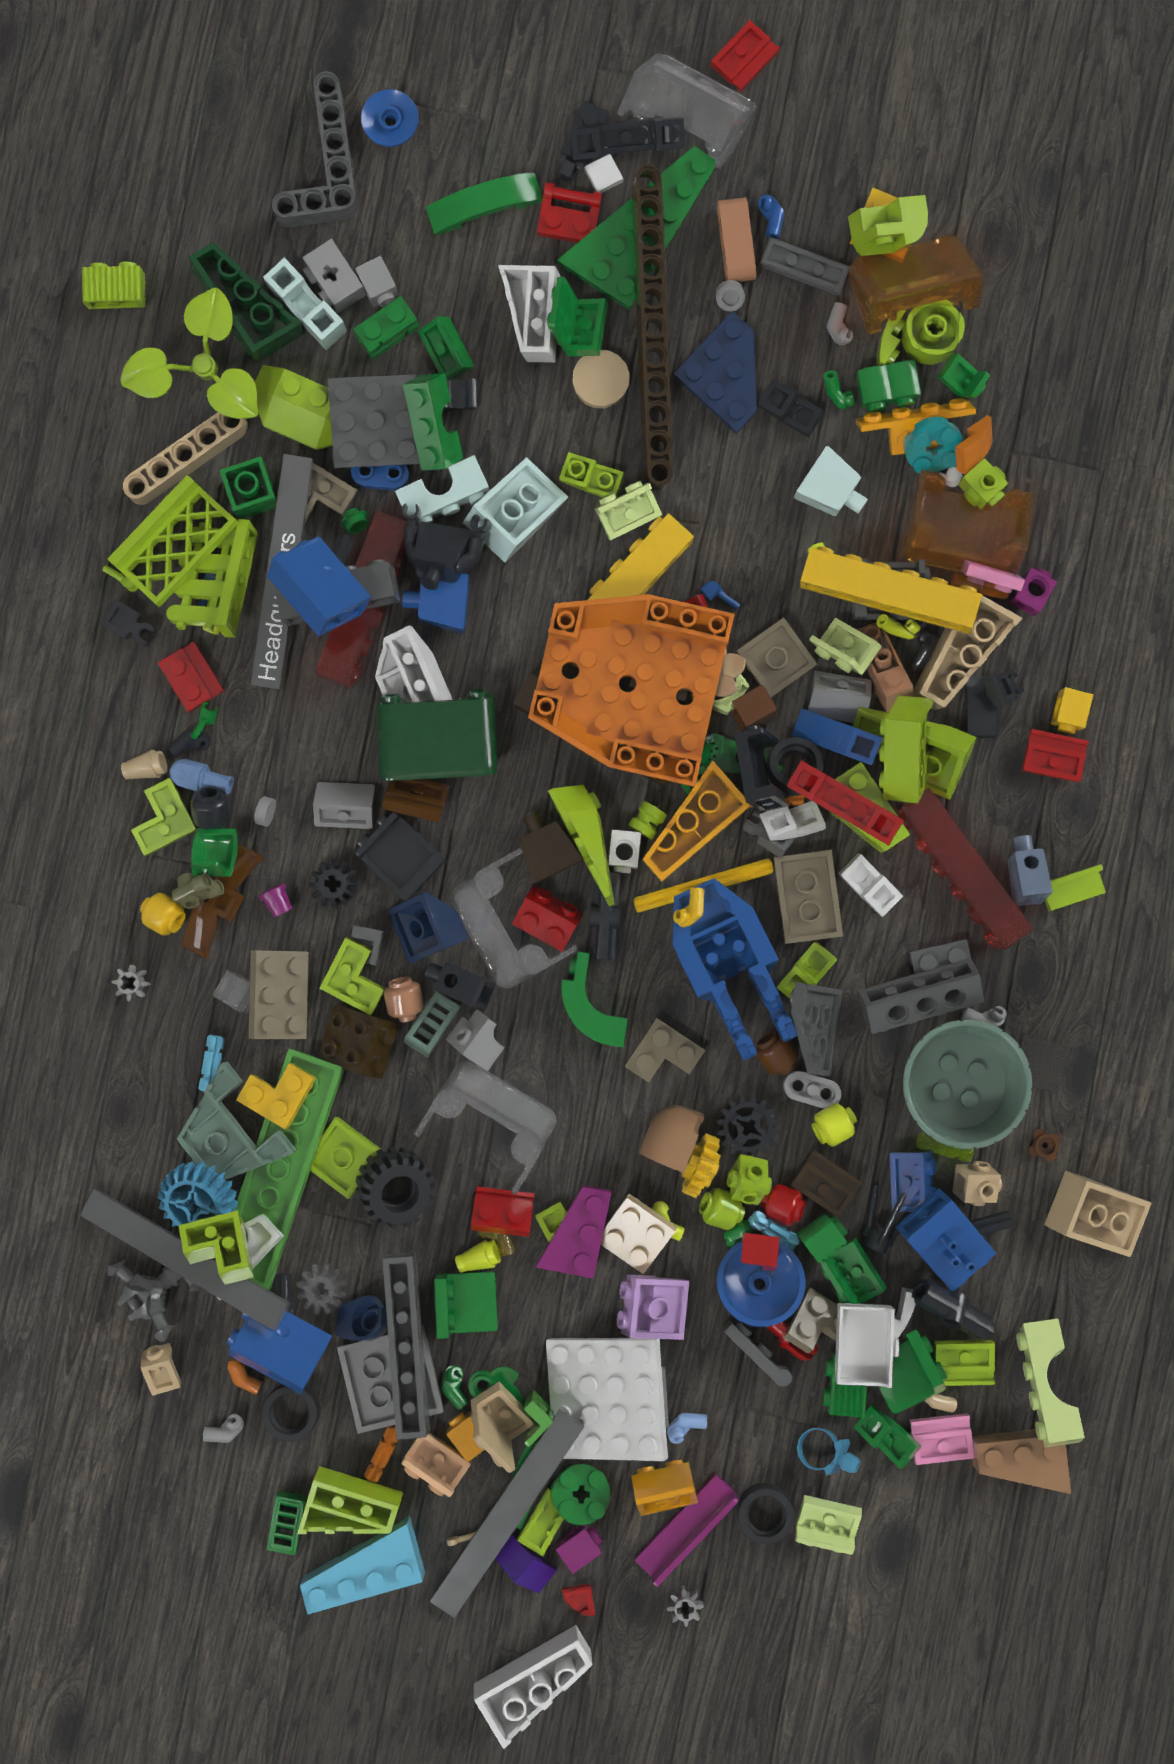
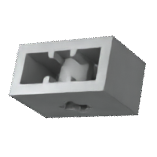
M332 238L302 257L306 265L302 269L311 284L317 282L322 290L318 293L321 300H324L330 307L332 306L337 314L366 296L363 285ZM332 274V276L334 278H337V280L332 282V280L327 277Z

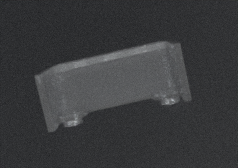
M657 53L634 71L617 114L623 116L629 110H633L632 113L640 119L653 118L656 115L662 118L683 117L684 129L706 141L705 148L708 150V155L717 160L714 166L720 169L733 154L757 106L750 99L676 59Z
M521 848L484 867L458 884L452 890L450 896L454 909L459 913L465 929L493 979L503 988L515 987L578 951L576 946H573L549 960L545 951L537 945H527L516 950L488 899L497 895L504 885L503 876L499 869L524 856Z
M463 1061L456 1065L414 1135L420 1137L423 1134L434 1113L444 1118H454L462 1112L466 1104L472 1106L517 1133L511 1145V1153L513 1158L525 1167L511 1190V1193L516 1195L554 1130L556 1115L551 1108L489 1071L484 1070L471 1061Z

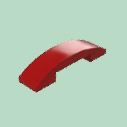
M802 760L786 785L888 846L904 822L900 817Z

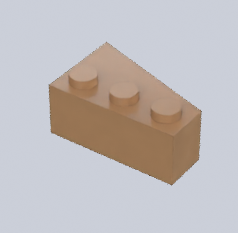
M1036 1429L972 1436L975 1457L972 1461L974 1468L979 1474L1071 1494L1066 1445L1044 1447L1043 1440H1039L1037 1437Z

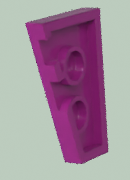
M586 1185L580 1187L558 1229L552 1235L544 1253L538 1259L535 1265L536 1268L594 1279L611 1190Z

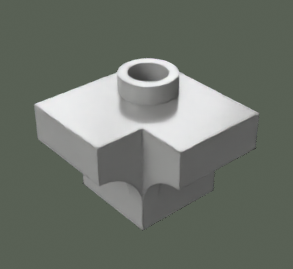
M476 1009L469 1020L462 1016L446 1038L463 1056L486 1071L490 1069L504 1049L494 1039V1028L497 1024L478 1009Z

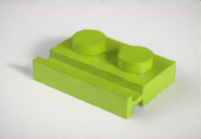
M993 1340L934 1341V1364L937 1362L941 1363L948 1377L943 1380L945 1386L995 1385V1343Z

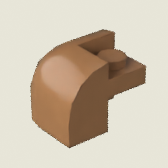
M678 1105L662 1108L650 1120L649 1128L639 1153L655 1162L684 1173L699 1136L697 1133L700 1124L704 1120V1115L690 1108Z

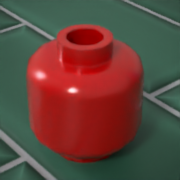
M776 1184L769 1194L763 1197L760 1206L765 1208L764 1215H766L767 1219L770 1218L782 1226L790 1227L794 1222H800L806 1201L802 1200L803 1197L800 1191L782 1184Z

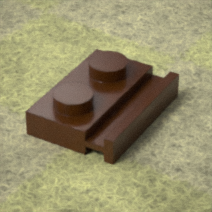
M425 779L390 781L383 800L382 809L439 822L450 785Z

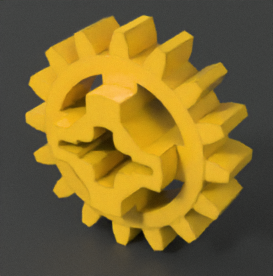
M705 1133L700 1143L695 1144L686 1169L680 1175L685 1178L682 1184V1192L696 1198L697 1195H700L701 1189H704V1186L707 1188L710 1186L719 1168L721 1157L720 1154H717L720 1147L719 1138Z

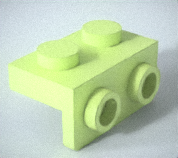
M640 480L625 487L627 493L616 497L615 493L599 500L601 506L595 508V511L609 540L619 537L662 515L651 491L650 483L642 484Z
M837 618L832 621L821 639L813 635L809 639L816 646L814 652L827 661L832 657L837 660L835 664L845 672L850 673L851 670H854L860 675L864 673L882 647L874 639Z
M804 1495L796 1520V1542L852 1555L855 1550V1536L862 1517V1508Z

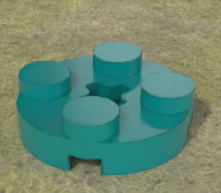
M929 417L914 425L915 430L910 435L907 433L903 449L908 463L917 473L939 472L956 465L955 446L961 443L963 439L958 427L948 422L946 418ZM932 441H937V444H939L934 449H926V447L931 446Z

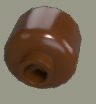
M770 1031L757 1041L756 1057L769 1074L780 1073L781 1075H786L796 1067L795 1062L798 1059L799 1053L791 1040L783 1042L779 1033Z

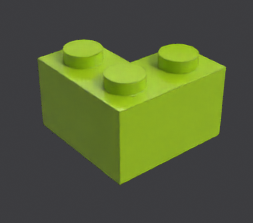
M238 1210L178 1225L183 1254L190 1264L216 1258L218 1274L224 1285L254 1278L244 1222Z

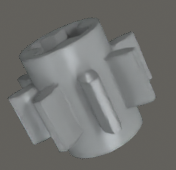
M130 965L128 972L118 969L117 972L120 976L118 980L112 981L113 984H117L119 989L115 995L127 994V1001H133L134 994L144 997L145 994L142 991L144 986L151 985L150 982H145L143 977L147 971L135 972V965ZM127 978L136 979L133 983L136 988L126 987L129 984Z
M682 1585L681 1591L677 1594L673 1591L670 1592L673 1603L666 1604L667 1611H674L672 1615L673 1623L679 1619L684 1621L685 1627H688V1621L693 1618L697 1621L700 1620L697 1609L703 1608V1601H695L698 1596L696 1589L690 1593ZM682 1602H688V1610H682Z

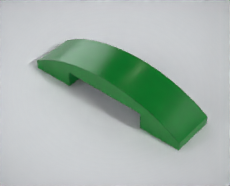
M524 173L486 181L465 188L426 207V211L434 235L437 236L462 228L461 223L511 207H515L518 210L543 201V197L535 173Z

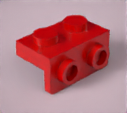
M533 886L525 897L512 925L563 952L581 920L583 912L579 911L573 904L563 902L552 896L548 890Z

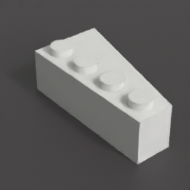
M575 1625L474 1683V1701L503 1749L511 1743V1739L520 1730H525L531 1724V1720L542 1709L545 1711L561 1691L565 1692L593 1665L591 1649Z

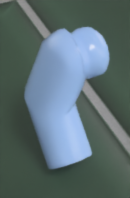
M679 1414L669 1424L667 1429L670 1442L674 1444L681 1443L684 1440L683 1437L691 1428L707 1429V1414Z

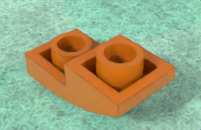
M988 415L967 428L968 438L955 446L956 469L962 474H967L983 460L991 448L993 442L992 417Z

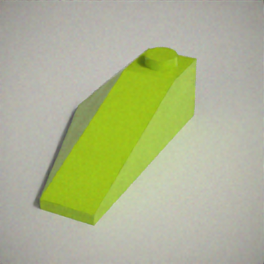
M859 707L853 727L884 738L882 744H885V735H881L880 727L882 718L886 717L888 712ZM927 721L926 726H930L931 729L930 736H926L925 754H928L925 790L950 800L969 761L977 737L951 726Z
M584 785L558 787L548 790L558 814L609 907L614 905L602 823L597 811L601 807L598 798L594 792L588 794Z

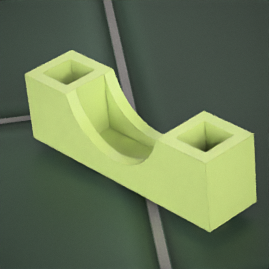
M1059 1319L1023 1323L1019 1329L1020 1333L1016 1334L1019 1350H1024L1026 1362H1023L1025 1379L1031 1382L1032 1392H1029L1030 1405L1032 1410H1037L1039 1419L1038 1422H1035L1037 1437L1039 1440H1043L1044 1447L1080 1443L1085 1436L1078 1407L1068 1405L1059 1400L1052 1392L1047 1379L1050 1361L1065 1348Z

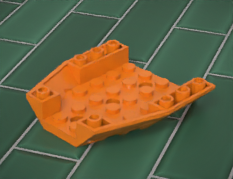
M650 594L555 603L537 687L534 690L528 718L607 767L695 787L734 614ZM572 663L578 667L579 674L576 678L567 679L563 676L562 668L566 664ZM629 676L635 680L636 687L633 691L624 692L620 689L619 681L623 677ZM685 689L692 693L693 701L689 705L678 703L676 694L680 690Z

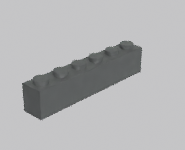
M416 1252L387 1254L382 1260L396 1440L425 1438L430 1431Z

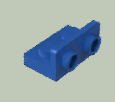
M932 1151L890 1153L892 1211L902 1193H906L907 1197L900 1212H913L937 1190L933 1185V1175L936 1174L937 1164L936 1159L932 1158Z

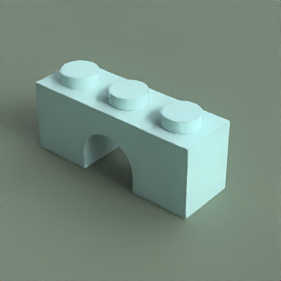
M285 258L263 276L268 289L293 316L302 322L305 329L325 350L330 348L347 332L343 320L324 300L321 301L312 292L304 278Z
M475 455L448 467L453 483L450 490L443 495H434L428 492L422 479L395 491L401 506L405 503L407 504V515L412 516L415 514L416 504L420 507L421 517L416 521V526H419L420 521L433 523V518L444 514V517L451 516L460 511V506L469 502L471 505H475L490 491Z

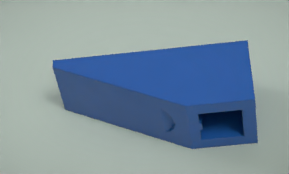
M801 708L792 732L794 737L807 739L813 744L872 766L884 739Z

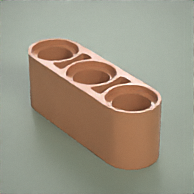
M747 198L718 200L717 216L726 280H735L737 282L756 280V265Z

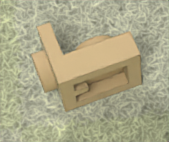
M170 1343L154 1345L142 1351L140 1368L152 1396L181 1387L180 1377L171 1358L172 1347Z

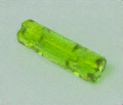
M920 1132L916 1141L919 1149L926 1151L932 1149L933 1153L954 1159L957 1156L959 1157L958 1160L967 1163L971 1162L974 1155V1147L973 1149L955 1148L952 1145L948 1146L933 1139L932 1136L925 1132Z

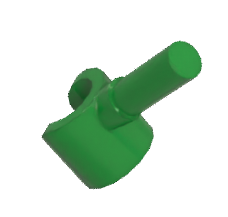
M208 702L202 703L198 724L191 734L193 739L198 738L206 725L215 723L219 710L218 706L215 710L210 711L207 710Z

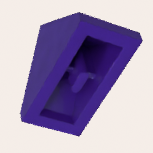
M512 1533L495 1560L515 1584L540 1593L557 1571V1568L544 1557L518 1542V1537Z

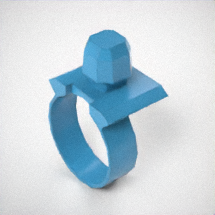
M821 1427L809 1429L798 1440L797 1452L801 1462L809 1469H824L826 1476L836 1474L840 1468L846 1472L855 1473L858 1471L861 1463L857 1456L850 1452L847 1453L850 1445L849 1439L838 1441L835 1434L828 1429ZM817 1429L830 1435L836 1450L835 1458L831 1464L824 1468L812 1466L803 1455L802 1446L808 1433Z

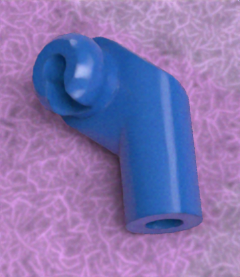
M765 194L758 200L760 211L769 221L765 235L769 238L778 239L785 212L774 197Z

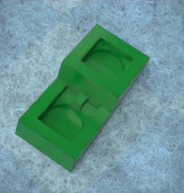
M870 1405L865 1412V1418H860L854 1426L873 1448H880L899 1469L905 1468L921 1448V1445L906 1430L874 1405Z

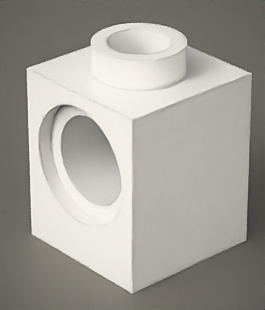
M612 830L608 866H614L613 872L631 873V868H638L640 832ZM626 844L631 847L633 854L630 859L621 860L617 857L616 848L619 845Z

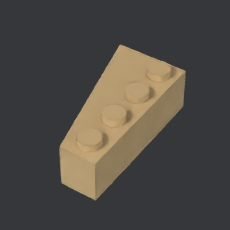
M982 596L970 634L949 628L944 629L930 660L913 689L914 697L933 699L932 709L934 710L945 708L966 684L970 676L977 668L981 667L991 652L1001 644L1006 635L1022 618Z

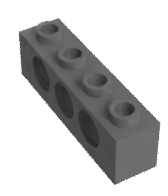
M971 958L859 990L864 1019L872 1034L885 1032L895 1027L912 1024L923 1019L940 1016L947 1012L968 1008L984 1002L980 974Z

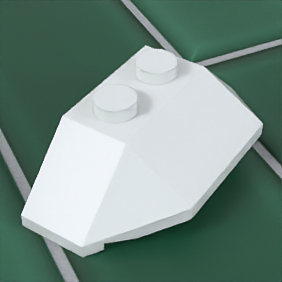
M407 626L384 638L383 649L375 675L383 695L399 694V697L405 699L406 702L453 700L432 651L412 626Z

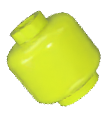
M834 1103L814 1115V1123L811 1126L822 1144L827 1143L833 1147L855 1134L854 1124L857 1122V1119L850 1107L844 1109L839 1103Z

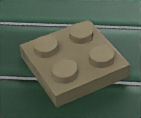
M784 617L736 651V654L746 659L745 666L759 686L763 685L771 698L817 666L816 661Z

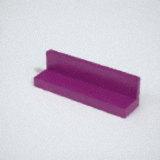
M716 1472L696 1492L698 1503L683 1506L634 1557V1561L651 1576L652 1583L656 1587L666 1579L738 1503L737 1493Z

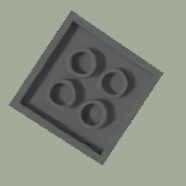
M416 374L328 378L334 468L420 464L403 384L414 379Z

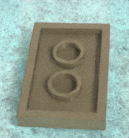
M832 850L788 855L782 858L774 857L773 863L784 944L843 937Z
M251 950L249 1039H306L309 952Z

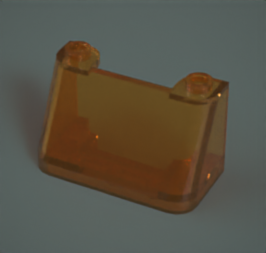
M944 235L939 239L911 245L894 253L858 257L850 266L848 275L867 335L881 332V323L888 317L890 321L896 320L898 311L950 299L953 306L958 305V302L961 301L965 310L977 308L980 304L984 283L981 271L960 238L952 235Z
M921 470L917 479L903 550L905 558L912 562L925 559V565L962 572L961 568L964 559L1017 575L1029 548L1035 493L1018 489L1008 491L1001 501L993 507L988 503L981 510L977 505L973 506L970 504L964 494L945 491L946 480L942 475L937 472Z

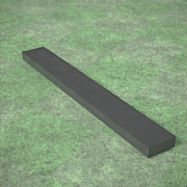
M93 1189L80 1216L271 1330H277L290 1305V1302L251 1279L224 1285L218 1274L215 1258L190 1264L183 1254L180 1237L98 1189Z
M558 1410L554 1416V1422L543 1432L431 1597L430 1602L455 1618L583 1430L584 1424L563 1410Z

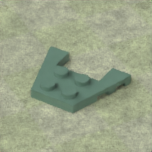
M228 1061L223 1062L217 1069L218 1073L212 1083H209L201 1102L193 1110L177 1138L196 1165L203 1161L206 1168L215 1165L216 1173L225 1172L224 1180L281 1159L297 1151L282 1130L275 1132L257 1148L222 1103L225 1097L243 1083V1080Z

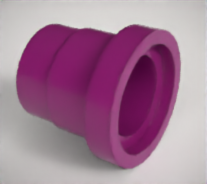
M285 883L278 884L258 895L260 901L264 900L273 917L279 916L293 908L285 892L287 888Z

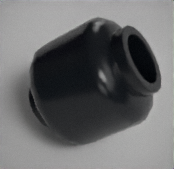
M206 786L200 788L192 796L190 804L194 824L202 829L212 830L220 829L228 823L230 807L226 793L220 791L217 787Z

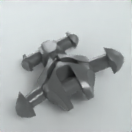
M126 1257L118 1263L109 1264L107 1266L108 1276L114 1277L117 1275L126 1283L123 1286V1293L117 1305L119 1307L125 1304L129 1305L133 1311L127 1317L129 1321L139 1318L153 1319L158 1330L154 1338L166 1342L168 1335L176 1325H168L163 1312L167 1311L165 1295L168 1288L170 1289L171 1286L177 1287L179 1281L184 1277L167 1267L162 1268L163 1271L158 1277L146 1276L139 1272L134 1275L125 1267L127 1263ZM184 1278L190 1286L189 1292L200 1290L201 1287Z

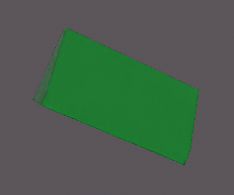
M438 316L418 331L439 373H445L447 379L451 380L474 367L449 317Z

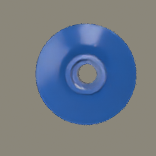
M393 89L379 91L373 94L363 106L361 123L364 132L370 140L380 146H400L412 138L418 127L419 116L417 107L413 100L401 91ZM394 119L396 123L393 126H388L386 121Z

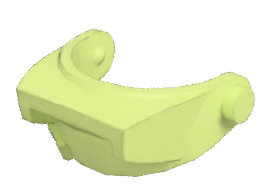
M741 674L734 679L737 692L723 699L714 700L713 710L728 715L731 710L732 701L744 695L750 686Z

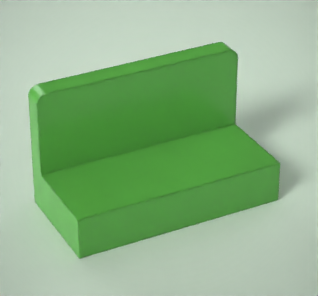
M534 1389L525 1397L524 1410L535 1420V1425L525 1431L524 1444L527 1447H530L554 1422V1412L550 1405Z

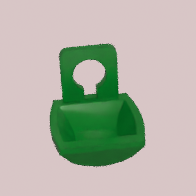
M197 828L191 854L192 876H198L203 873H207L210 877L232 876L238 849L237 829L208 830Z

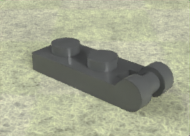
M730 1319L722 1327L724 1332L777 1385L785 1387L791 1383L792 1375L788 1367L784 1364H776L770 1358L773 1353L762 1342L756 1345L749 1338L752 1332L742 1322L739 1321L735 1324Z

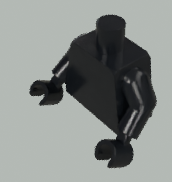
M405 503L402 506V514L407 519V525L404 526V549L409 563L415 566L416 575L422 578L421 583L426 589L436 590L440 581L455 583L461 574H465L479 563L485 541L482 538L483 534L488 533L491 529V522L488 518H485L483 526L478 528L480 516L477 514L472 516L470 524L475 533L472 530L420 521L419 526H416V521L421 517V509L416 504L415 514L409 516L407 515L408 506Z

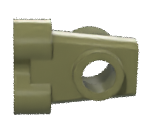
M186 873L177 878L178 888L172 890V899L184 908H196L200 905L199 901L208 898L213 899L224 894V886L218 879L213 881L207 873L198 876Z

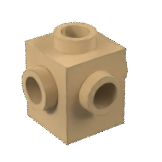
M974 1161L973 1164L956 1165L952 1192L964 1203L975 1206H984L985 1203H997L998 1192L1002 1188L1001 1175L989 1163Z

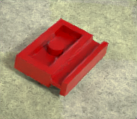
M749 20L711 60L710 66L730 84L738 88V91L741 93L780 52V47L775 45L769 36Z
M194 641L185 648L179 649L158 662V665L188 713L201 707L202 703L209 702L217 695L225 692Z
M1031 729L1029 730V739L1021 771L1079 783L1081 782L1086 748L1089 741Z
M476 1187L471 1230L529 1237L535 1193Z

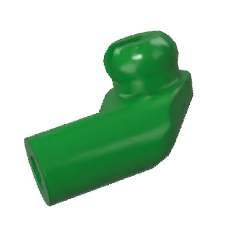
M749 1219L743 1220L732 1229L725 1231L724 1239H726L728 1247L732 1248L741 1242V1237L744 1233L752 1234L757 1232V1230L750 1226Z

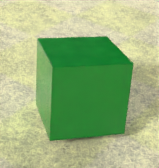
M261 456L219 470L232 510L238 519H247L276 509L277 494L268 467Z

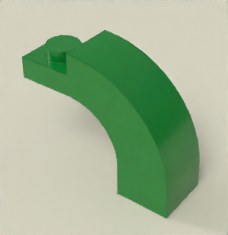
M578 952L577 958L571 957L569 974L574 975V981L562 979V998L568 1016L583 1034L594 1041L623 1048L628 1018L603 1014L590 1004L585 992L589 953Z

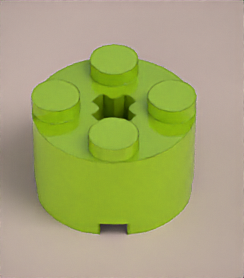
M932 297L921 301L911 310L902 328L901 339L907 357L927 365L938 364L948 360L963 337L965 329L964 318L961 312H958L953 306V303L947 299ZM933 328V332L936 335L931 334V331H929L928 329Z

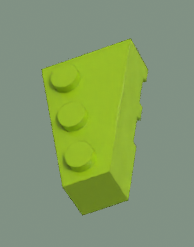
M319 1466L297 1534H307V1532L335 1534V1531H353V1534H391L403 1492Z

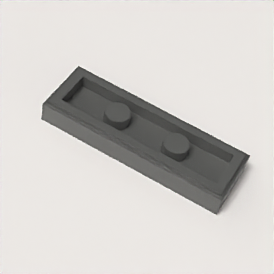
M772 237L768 240L759 267L837 296H840L850 269L848 265Z

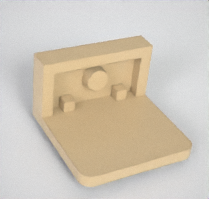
M498 1382L471 1400V1420L474 1424L475 1432L473 1439L481 1450L485 1449L491 1455L498 1467H503L508 1473H511L515 1470L511 1440L534 1426L535 1422L524 1410L520 1402Z

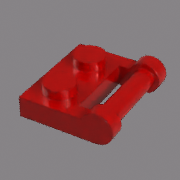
M546 182L537 236L578 243L597 227L602 192L594 191L591 194L555 187L554 183ZM552 199L590 205L591 210L589 213L551 206Z

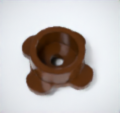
M1036 1129L1033 1132V1143L1028 1148L1029 1154L1033 1157H1044L1049 1162L1054 1161L1057 1157L1056 1153L1061 1143V1137L1056 1133L1051 1135L1045 1133L1043 1129ZM1044 1142L1047 1143V1147H1046V1148H1043V1147H1042V1144H1043Z

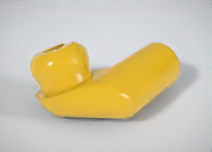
M691 888L689 905L674 912L673 920L680 927H689L703 916V888Z

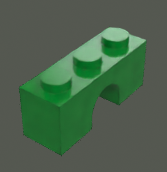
M445 373L419 375L404 383L403 389L421 470L447 469L462 460L463 455L458 431H446L442 422L443 408L451 402Z

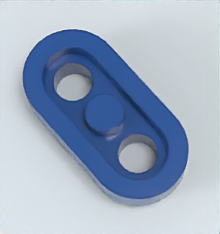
M406 465L368 467L371 469V472L367 476L360 474L361 469L364 467L351 468L354 482L362 488L396 491L405 487L410 478ZM391 470H398V477L391 478L389 476Z

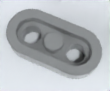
M793 1071L783 1081L785 1094L799 1102L825 1109L834 1103H839L841 1099V1090L838 1084L826 1078L802 1071ZM795 1080H800L803 1084L802 1089L799 1091H795L792 1088ZM824 1088H828L831 1093L827 1099H822L820 1096V1092Z

